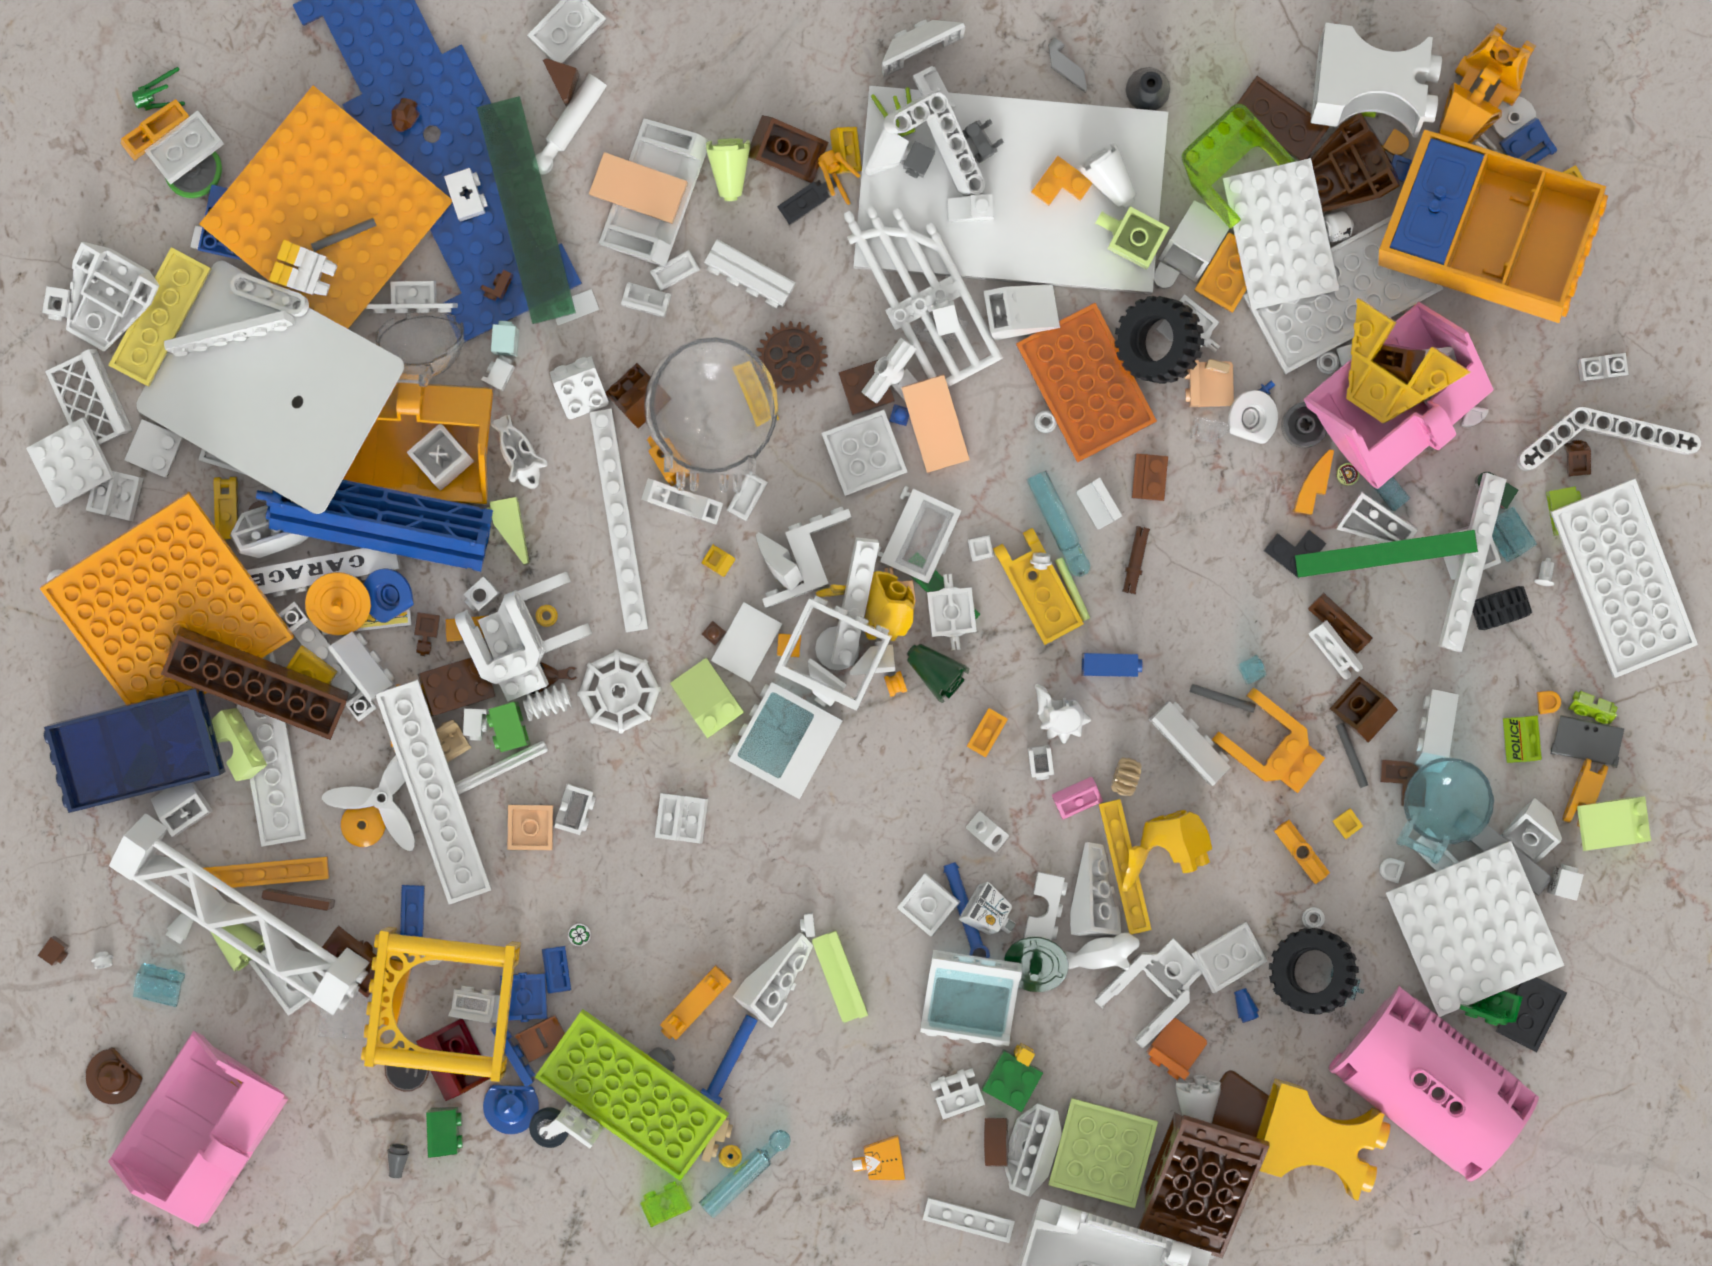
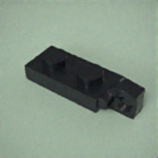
M831 177L830 179H831L833 188H835V187H837V184L835 183V181H834L833 178ZM820 180L812 182L778 205L777 208L788 224L792 225L826 202L831 197L828 193L830 190L826 182L823 184Z

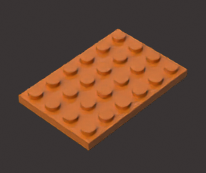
M1096 303L1060 320V328L1037 332L1016 343L1077 463L1157 422L1134 376L1130 374V371L1124 369L1122 366L1124 361L1118 360L1116 353L1119 352V348H1115V339Z

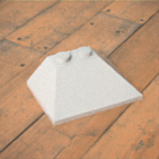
M923 20L915 24V29L909 32L905 29L894 35L895 39H892L882 61L883 76L885 77L903 68L905 59L940 42L943 47H946L964 38V23L939 20L927 22V20Z

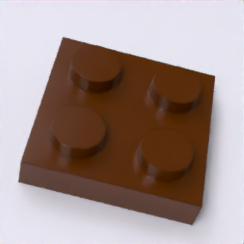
M878 360L838 372L852 415L895 402L890 387L878 403H875L861 392L875 374L874 367Z

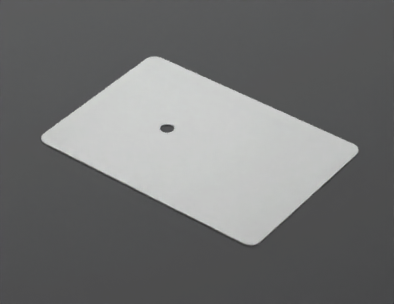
M220 260L211 267L212 270L175 338L280 311L234 294L230 288L232 278L239 273L249 274L226 261ZM246 283L242 284V290L245 289ZM300 302L296 304V309L300 307ZM308 308L303 316L294 317L295 325L287 327L284 331H269L264 336H250L244 341H230L224 346H210L204 351H190L185 356H175L168 351L149 387L145 386L137 400L138 411L314 514H320L328 507L404 370V362L401 358L311 308ZM295 396L303 398V405L300 408L292 406V400Z

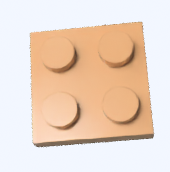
M508 805L507 850H553V805Z

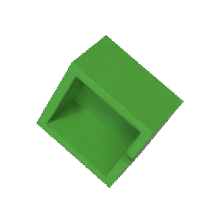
M518 701L488 709L489 714L486 717L489 727H494L496 735L492 736L496 749H500V752H506L530 745L526 726L521 725V721H524Z

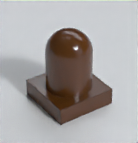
M712 621L701 635L713 645H716L725 635L726 631Z

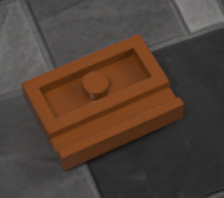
M1135 454L1132 498L1164 501L1168 456Z

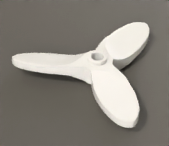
M396 755L388 764L380 785L375 790L359 786H346L328 790L322 795V800L327 805L333 807L360 809L374 806L378 808L384 824L394 840L407 851L414 850L415 837L411 825L403 811L394 801V794L405 783ZM380 794L385 795L386 799L384 802L380 801Z

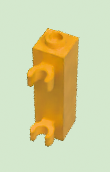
M715 965L660 1024L662 1027L661 1032L668 1039L673 1037L677 1040L729 985L732 979Z

